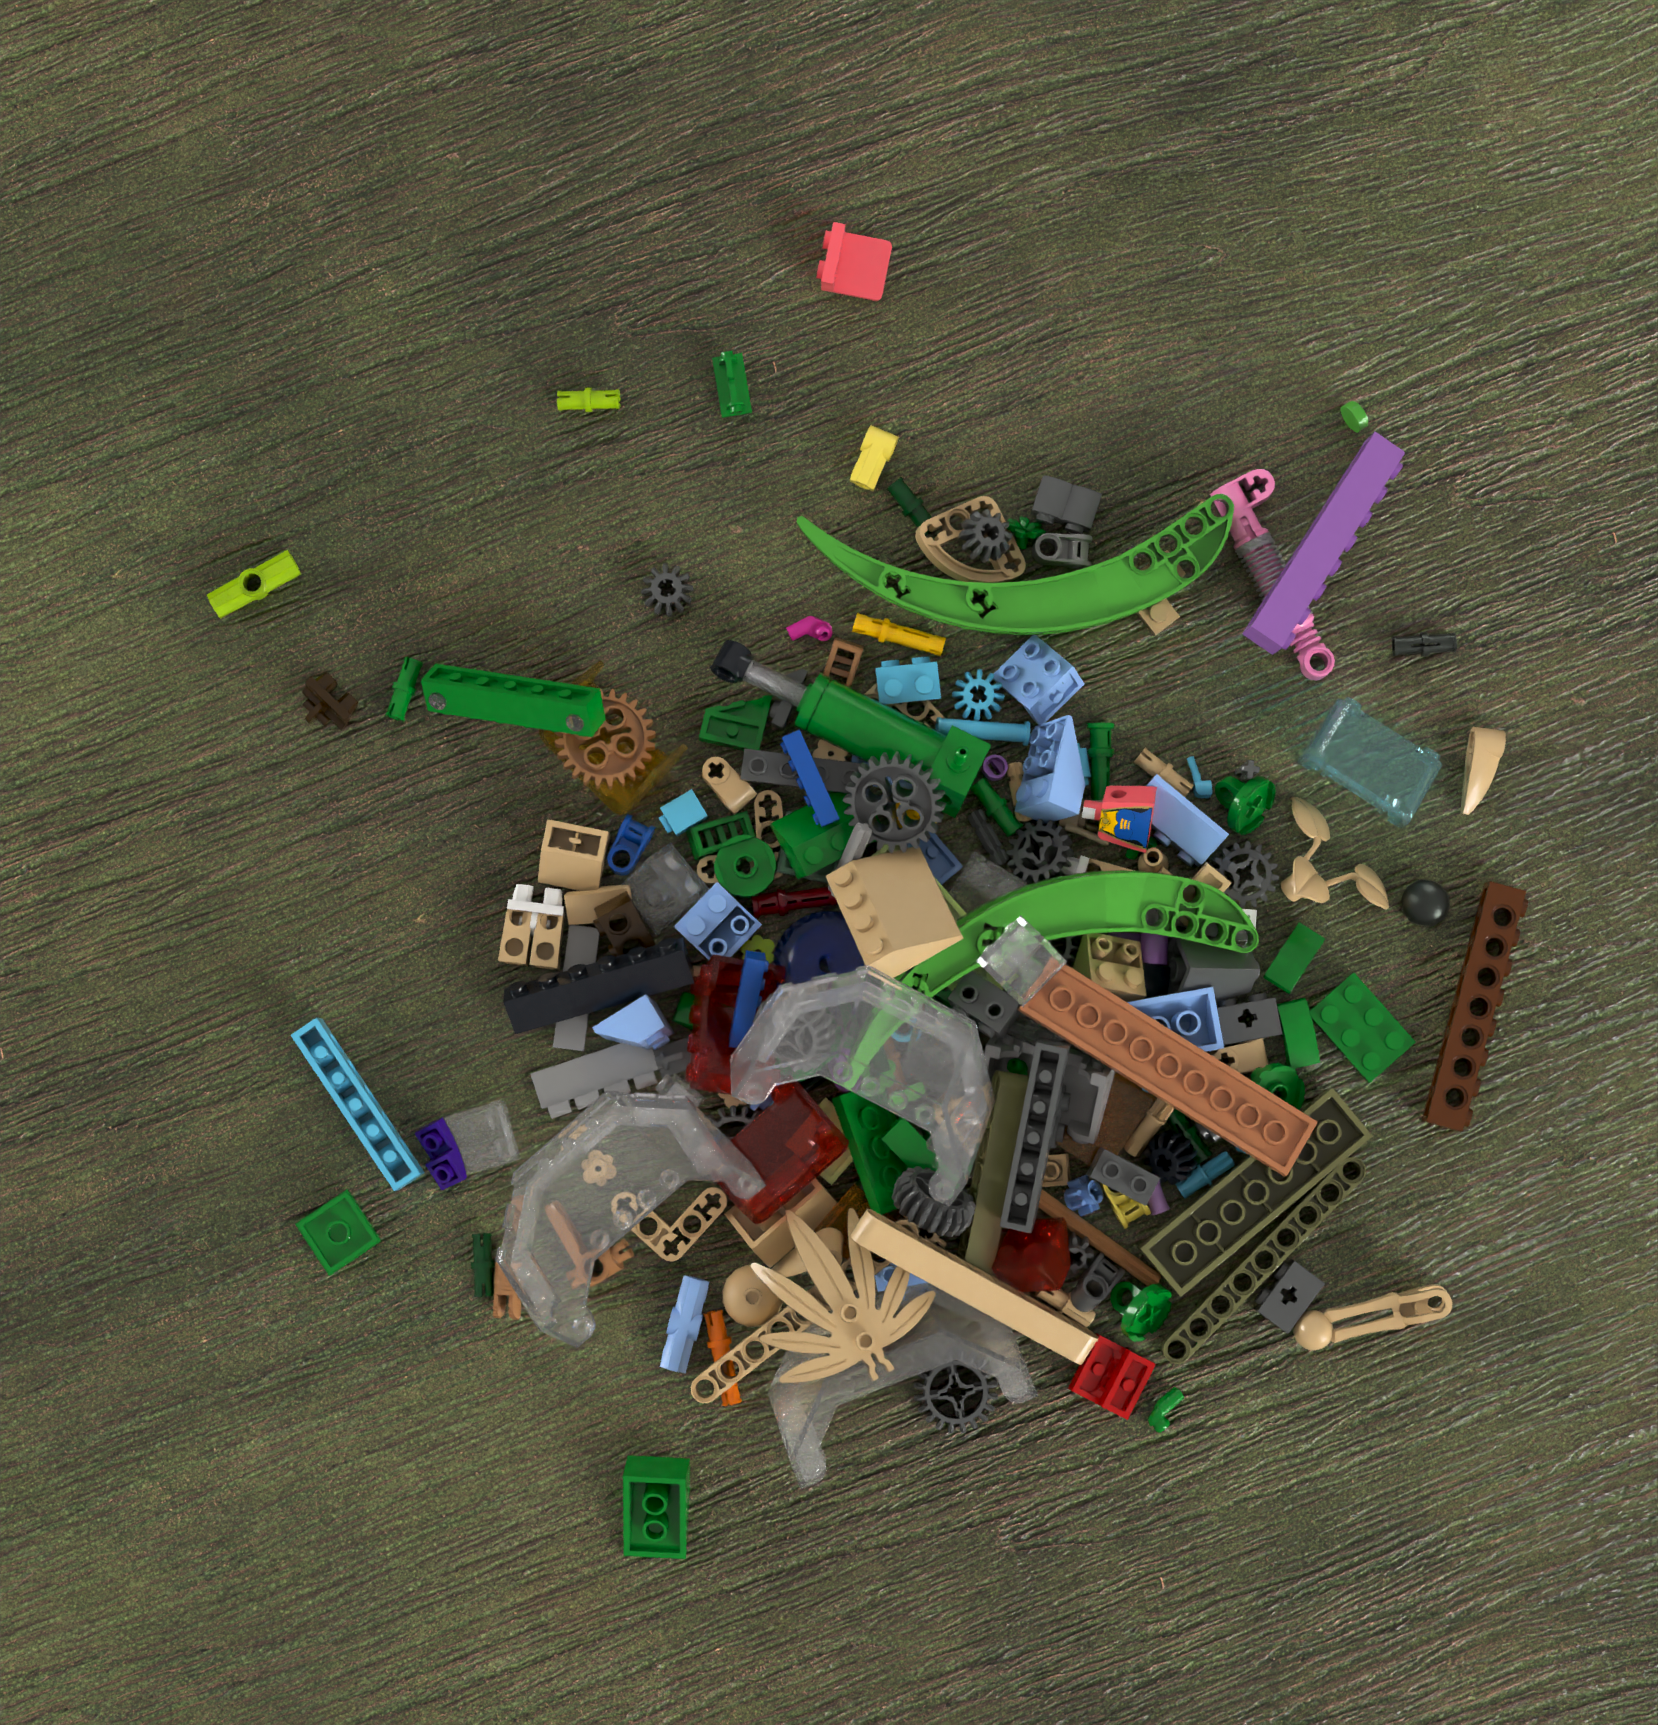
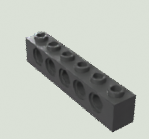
M1039 1037L1036 1042L1000 1227L1031 1233L1035 1226L1070 1043Z

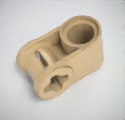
M711 757L704 763L702 778L733 815L739 812L757 795L747 781L740 780L741 775L723 758ZM721 765L723 767L721 771L723 777L720 779L717 776L710 778L711 770L709 766L718 767Z
M1263 1038L1236 1043V1045L1213 1050L1209 1053L1218 1060L1221 1059V1056L1222 1058H1228L1229 1064L1226 1065L1242 1074L1253 1072L1258 1067L1263 1068L1268 1065Z

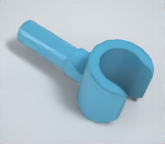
M1194 756L1188 757L1187 762L1194 781V796L1197 798H1210L1212 795L1211 780L1201 781V775Z

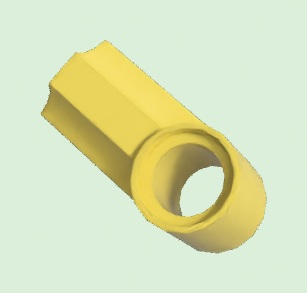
M870 425L860 450L862 452L852 471L850 482L863 489L874 491L886 461L889 462L899 437Z

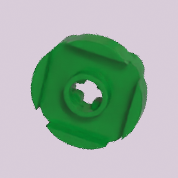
M738 835L727 840L721 846L714 862V871L719 884L732 896L742 898L754 897L766 891L774 882L777 869L775 855L770 846L759 838L750 835ZM742 858H746L748 862H754V867L750 869V874L745 875L743 871H737V867L741 865L740 860Z
M1271 1063L1263 1068L1258 1067L1252 1072L1251 1080L1272 1094L1276 1089L1279 1090L1280 1094L1277 1097L1300 1110L1304 1101L1305 1085L1303 1080L1298 1077L1297 1071L1294 1068L1282 1063Z

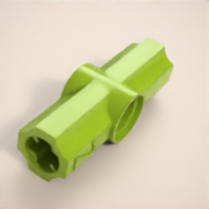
M286 550L254 569L244 570L239 577L208 593L207 597L221 619L254 600L265 598L270 591L301 575V572L290 552ZM259 577L261 579L260 588L253 592L248 591L247 584L249 580Z

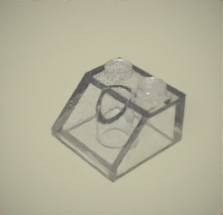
M671 842L651 855L621 884L630 885L634 905L656 935H659L694 906L709 890Z
M1022 916L1010 923L1004 933L993 944L986 947L981 957L976 961L1022 1007L1067 963L1057 950Z

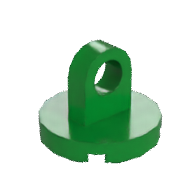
M1227 776L1215 786L1217 799L1229 809L1227 816L1228 826L1231 830L1241 835L1254 831L1264 821L1265 817L1262 814L1265 809L1270 810L1272 808L1276 795L1275 785L1264 776H1256L1246 784L1235 777Z
M1131 1282L1116 1284L1112 1289L1110 1300L1115 1310L1123 1315L1121 1322L1122 1333L1132 1341L1139 1342L1146 1339L1144 1335L1148 1332L1151 1334L1156 1332L1164 1323L1171 1310L1172 1303L1168 1300L1172 1298V1294L1159 1283L1151 1284L1144 1289ZM1129 1289L1132 1293V1300L1129 1305L1124 1306L1122 1295Z

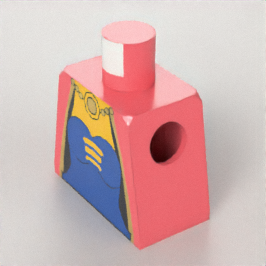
M1107 786L1103 802L1084 801L1082 818L1100 821L1098 837L1101 840L1146 853L1157 787Z

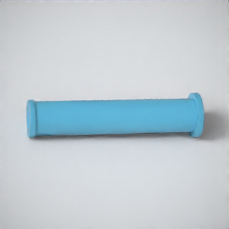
M938 717L935 724V730L945 735L948 734L953 725L982 740L1022 742L1023 746H1028L1031 730L1029 721H1025L1024 724Z

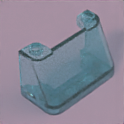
M1346 697L1345 700L1337 699L1298 758L1297 763L1308 770L1313 768L1319 771L1321 768L1320 775L1323 777L1328 776L1378 808L1377 811L1383 814L1388 811L1387 815L1389 818L1387 821L1400 829L1407 826L1442 767V763L1439 761L1441 756L1428 747L1421 749L1360 710L1362 705L1350 697Z

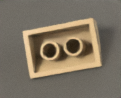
M794 1153L724 1215L756 1255L771 1268L795 1247L785 1216L786 1210H791L814 1231L837 1211L840 1205Z

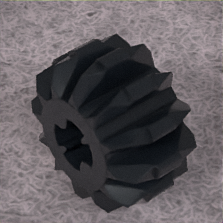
M1168 1130L1162 1134L1155 1135L1150 1140L1149 1145L1144 1151V1154L1148 1157L1144 1164L1152 1167V1174L1159 1175L1160 1183L1169 1181L1173 1185L1186 1180L1192 1175V1170L1198 1164L1194 1159L1198 1151L1190 1148L1191 1140H1183L1182 1132L1173 1134L1171 1130Z

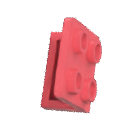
M833 222L832 230L825 231L822 249H827L826 260L819 261L816 278L821 279V290L879 301L883 295L891 256V242L845 232V224Z

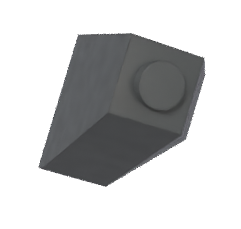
M1175 926L1178 932H1183L1187 929L1185 927ZM1206 934V937H1207L1208 939H1213V938H1214L1213 936H1210V935H1207V934ZM1168 937L1167 961H1169L1168 967L1171 969L1167 995L1213 987L1215 1000L1219 1002L1251 992L1253 984L1260 974V965L1255 960L1252 951L1241 953L1182 938Z

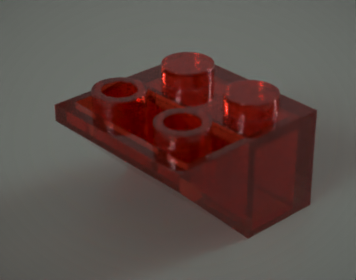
M1064 1217L1036 1219L1031 1233L1008 1229L991 1267L998 1279L1021 1292L1061 1290L1071 1266L1067 1222Z

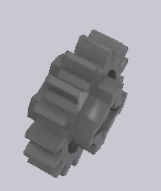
M1038 819L1035 827L1030 822H1027V830L1025 832L1019 829L1016 830L1019 837L1017 840H1009V843L1014 848L1006 851V855L1012 859L1007 864L1019 880L1022 879L1029 885L1033 881L1036 883L1054 878L1053 876L1056 874L1064 876V872L1061 869L1063 866L1071 867L1072 864L1067 860V857L1074 855V851L1069 847L1073 841L1066 835L1067 832L1061 826L1058 827L1051 820L1046 825L1042 819Z
M1246 841L1245 847L1240 849L1236 842L1233 844V852L1224 848L1222 851L1225 858H1216L1214 860L1220 865V868L1216 870L1223 876L1224 871L1232 874L1234 885L1231 890L1227 888L1224 894L1230 896L1233 901H1240V907L1243 909L1246 901H1250L1253 907H1257V898L1260 897L1266 902L1268 898L1265 892L1267 890L1275 892L1276 889L1270 883L1271 881L1279 880V876L1272 874L1271 870L1277 868L1278 865L1277 863L1269 864L1268 860L1272 856L1271 852L1265 855L1260 853L1262 845L1259 844L1253 850L1251 849L1250 841ZM1249 854L1245 862L1236 864L1230 861L1237 855ZM1259 860L1265 867L1266 879L1258 875L1256 865ZM1250 862H1253L1250 874L1254 876V879L1252 881L1246 880L1240 888H1237L1240 876L1236 873L1237 870H1244ZM1255 886L1260 889L1253 895L1241 896L1244 888Z

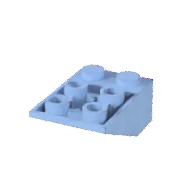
M1066 715L1034 727L1030 734L1028 757L1023 763L1022 769L1024 773L1022 782L1016 792L1017 803L1015 812L1036 821L1042 819L1045 824L1050 820L1054 822L1078 815L1085 789L1072 716Z

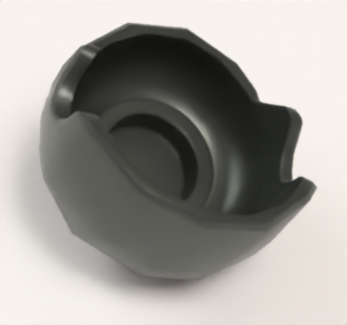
M1431 880L1415 881L1406 887L1401 898L1404 915L1416 925L1435 926L1446 918L1450 909L1449 895L1439 883Z

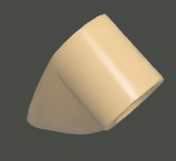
M1472 727L1466 753L1460 814L1469 815L1488 791L1496 773L1499 760L1504 753L1506 744L1504 730Z
M830 1227L816 1232L815 1234L826 1245L838 1264L841 1265L844 1237L841 1231ZM796 1247L771 1269L785 1277L795 1276L807 1271Z

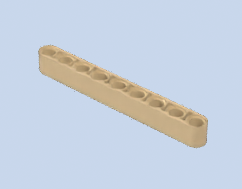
M871 1209L865 1210L850 1234V1237L862 1247L1077 1364H1083L1099 1339L1095 1333L1074 1320L1059 1314L1054 1309Z
M907 1218L895 1222L899 1225H909L914 1233L919 1235L918 1226L913 1222H908ZM872 1257L874 1275L891 1262L886 1259L877 1261ZM848 1258L840 1267L854 1292L857 1289L855 1281L846 1274V1269L851 1264L850 1258ZM815 1285L807 1290L827 1311L831 1310ZM786 1306L701 1372L691 1385L693 1398L700 1403H709L715 1400L777 1352L780 1348L765 1344L759 1340L760 1336L773 1333L772 1326L775 1322L781 1321L786 1323L789 1332H802L813 1323L801 1318L796 1311ZM751 1341L760 1342L764 1347L763 1355L760 1357L751 1356L747 1351L748 1343ZM732 1360L738 1364L739 1373L736 1376H728L724 1373L722 1365L725 1361ZM705 1379L711 1381L714 1385L713 1394L708 1396L702 1395L698 1390L699 1381Z

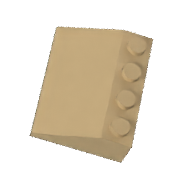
M910 847L904 853L902 850L893 851V853L888 852L852 860L826 875L863 961L880 985L964 939L920 847L917 849Z

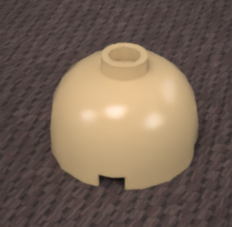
M750 1265L736 1269L726 1279L722 1290V1303L727 1314L735 1322L747 1327L762 1326L780 1312L783 1301L758 1278L750 1268Z

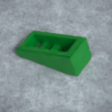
M748 811L689 827L686 831V836L694 859L698 860L719 852L721 846L727 841L722 827L724 825H727L731 838L738 836L734 824L736 821H739L743 835H750L756 838ZM712 829H715L719 841L718 845L714 844L710 831ZM700 833H703L707 848L703 849L699 837Z

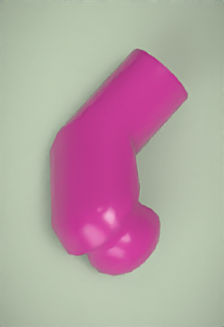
M807 616L786 627L792 641L807 634L825 642L832 637L833 633L832 626L827 621L814 616Z

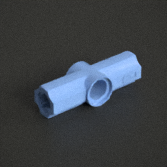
M688 1275L683 1276L676 1306H673L666 1331L668 1337L663 1349L660 1367L686 1373L694 1341H697L703 1319V1314L701 1313L710 1281Z

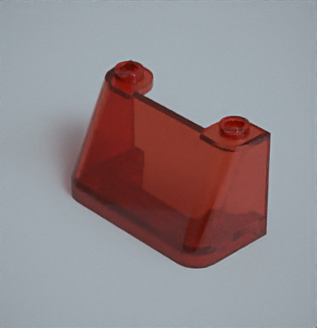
M791 1073L785 1078L779 1079L773 1085L771 1099L774 1103L728 1143L722 1139L709 1140L702 1146L701 1151L695 1155L737 1208L755 1224L762 1223L775 1214L836 1161L849 1145V1140Z

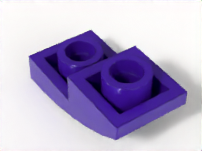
M443 1117L419 1128L414 1133L430 1157V1160L425 1165L441 1190L467 1178L459 1148Z

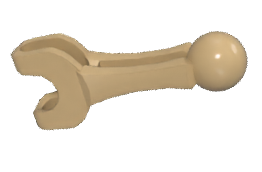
M1438 1284L1413 1288L1401 1293L1390 1292L1365 1302L1344 1307L1328 1308L1324 1313L1317 1310L1305 1311L1294 1325L1293 1334L1298 1344L1303 1348L1320 1350L1326 1347L1330 1341L1338 1343L1369 1333L1400 1330L1407 1325L1444 1318L1452 1310V1299L1446 1289ZM1439 1296L1442 1298L1439 1306H1428V1300L1431 1297ZM1392 1309L1393 1311L1392 1315L1374 1321L1333 1329L1332 1322L1347 1317Z

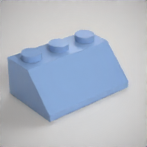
M1156 774L1146 785L1157 787L1151 828L1156 831L1153 836L1164 846L1168 847L1171 844L1179 851L1177 856L1188 866L1192 867L1195 864L1199 867L1229 834Z
M1213 987L1127 1002L1205 1052L1224 1049Z

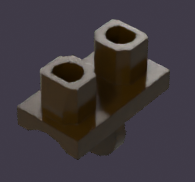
M328 672L316 679L312 676L304 683L306 687L302 691L308 698L303 703V706L309 711L305 720L309 724L318 720L324 726L332 721L342 731L348 726L350 717L358 706V701L347 692L337 701L330 693L337 688L338 683Z

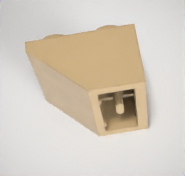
M547 819L537 882L577 891L598 890L601 885L611 834L608 831Z
M1100 933L1083 934L1073 969L1125 1002L1144 999L1146 997L1141 943Z

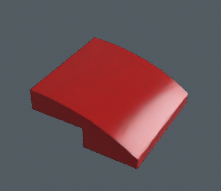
M1096 1333L1099 1339L1083 1364L1079 1365L1068 1389L1128 1420L1156 1364Z

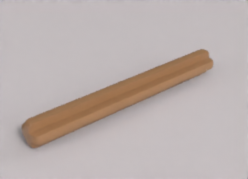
M1042 1189L1038 1206L1040 1209L1072 1232H1075L1080 1238L1083 1239L1087 1236L1091 1246L1104 1253L1105 1256L1145 1285L1149 1286L1159 1283L1161 1275Z

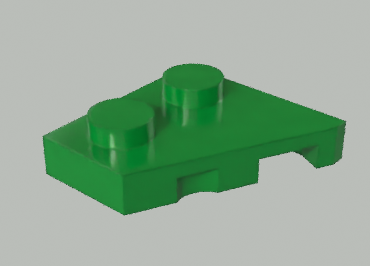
M764 695L760 699L744 702V700L732 702L728 706L719 705L706 708L699 741L744 751V749L760 750L772 695Z

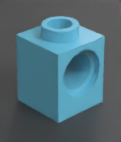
M691 789L662 806L660 809L664 815L660 816L659 820L667 833L674 831L678 837L685 833L689 827L696 826L709 817Z

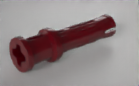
M828 887L785 892V889L779 888L776 892L751 897L755 919H759L762 915L777 913L780 916H785L789 910L838 904L836 898L831 896Z

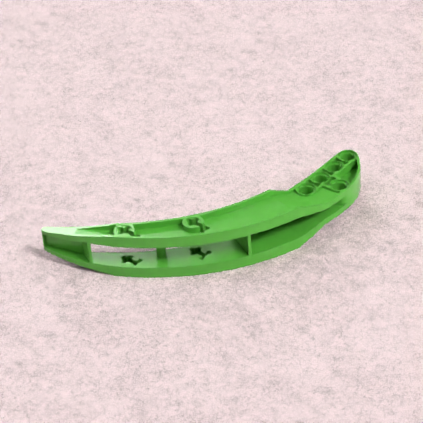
M1216 494L1158 534L1117 557L1053 577L1002 583L964 582L910 572L883 563L850 548L803 516L798 517L796 522L804 535L827 559L858 584L882 599L906 611L958 628L993 634L1024 636L1065 633L1107 624L1151 607L1180 591L1202 575L1221 552L1231 528L1234 504L1227 495ZM1212 502H1223L1227 508L1226 515L1223 517L1214 516L1211 512ZM1196 519L1201 525L1200 533L1197 535L1189 534L1185 529L1186 520ZM1164 536L1171 537L1175 541V550L1171 553L1162 551L1159 546L1160 538ZM1135 555H1146L1150 560L1149 568L1146 570L1137 569L1133 563ZM1180 562H1188L1192 566L1193 574L1190 578H1182L1178 575L1177 566ZM891 577L893 580L899 578L898 588L901 593L904 594L906 589L910 593L898 599V594L894 588H886L887 578ZM975 592L978 595H986L984 605L988 610L992 605L996 608L988 612L983 619L979 616L984 611L981 604L972 603L973 593Z
M1124 870L1091 871L1054 877L1020 887L984 903L957 919L956 923L964 939L889 981L873 1004L855 1037L845 1061L840 1081L845 1087L851 1088L884 1042L905 1020L939 991L981 965L1021 948L1048 940L1083 934L1143 932L1182 938L1236 952L1248 953L1257 947L1259 942L1258 933L1242 908L1222 891L1208 884L1174 875ZM1192 885L1196 891L1195 897L1191 901L1186 902L1183 898V890L1186 886ZM1155 908L1158 912V920L1155 924L1148 925L1145 915L1149 909ZM1185 915L1188 920L1187 929L1183 932H1178L1175 922L1180 916ZM1214 922L1218 927V933L1213 939H1208L1205 929L1210 923ZM984 924L996 927V930L993 931L989 928L984 930ZM1241 930H1245L1248 935L1247 942L1243 946H1238L1235 941L1236 934ZM983 939H991L990 945L983 946ZM914 973L921 974V977L918 978L917 976H915V975H913V974H914ZM916 986L915 992L911 991L909 994L906 992L907 987Z

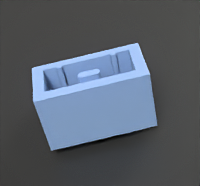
M716 882L674 927L719 970L762 924Z

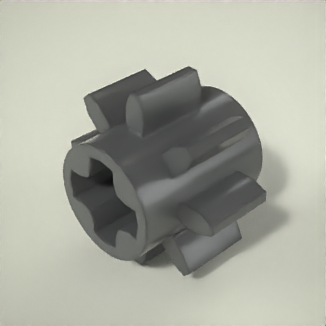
M1075 1232L1066 1239L1061 1236L1059 1239L1062 1248L1057 1247L1054 1249L1055 1257L1061 1258L1059 1261L1060 1268L1068 1267L1072 1269L1073 1274L1082 1267L1088 1269L1087 1258L1094 1257L1093 1248H1087L1089 1245L1088 1237L1086 1236L1081 1239L1076 1236Z

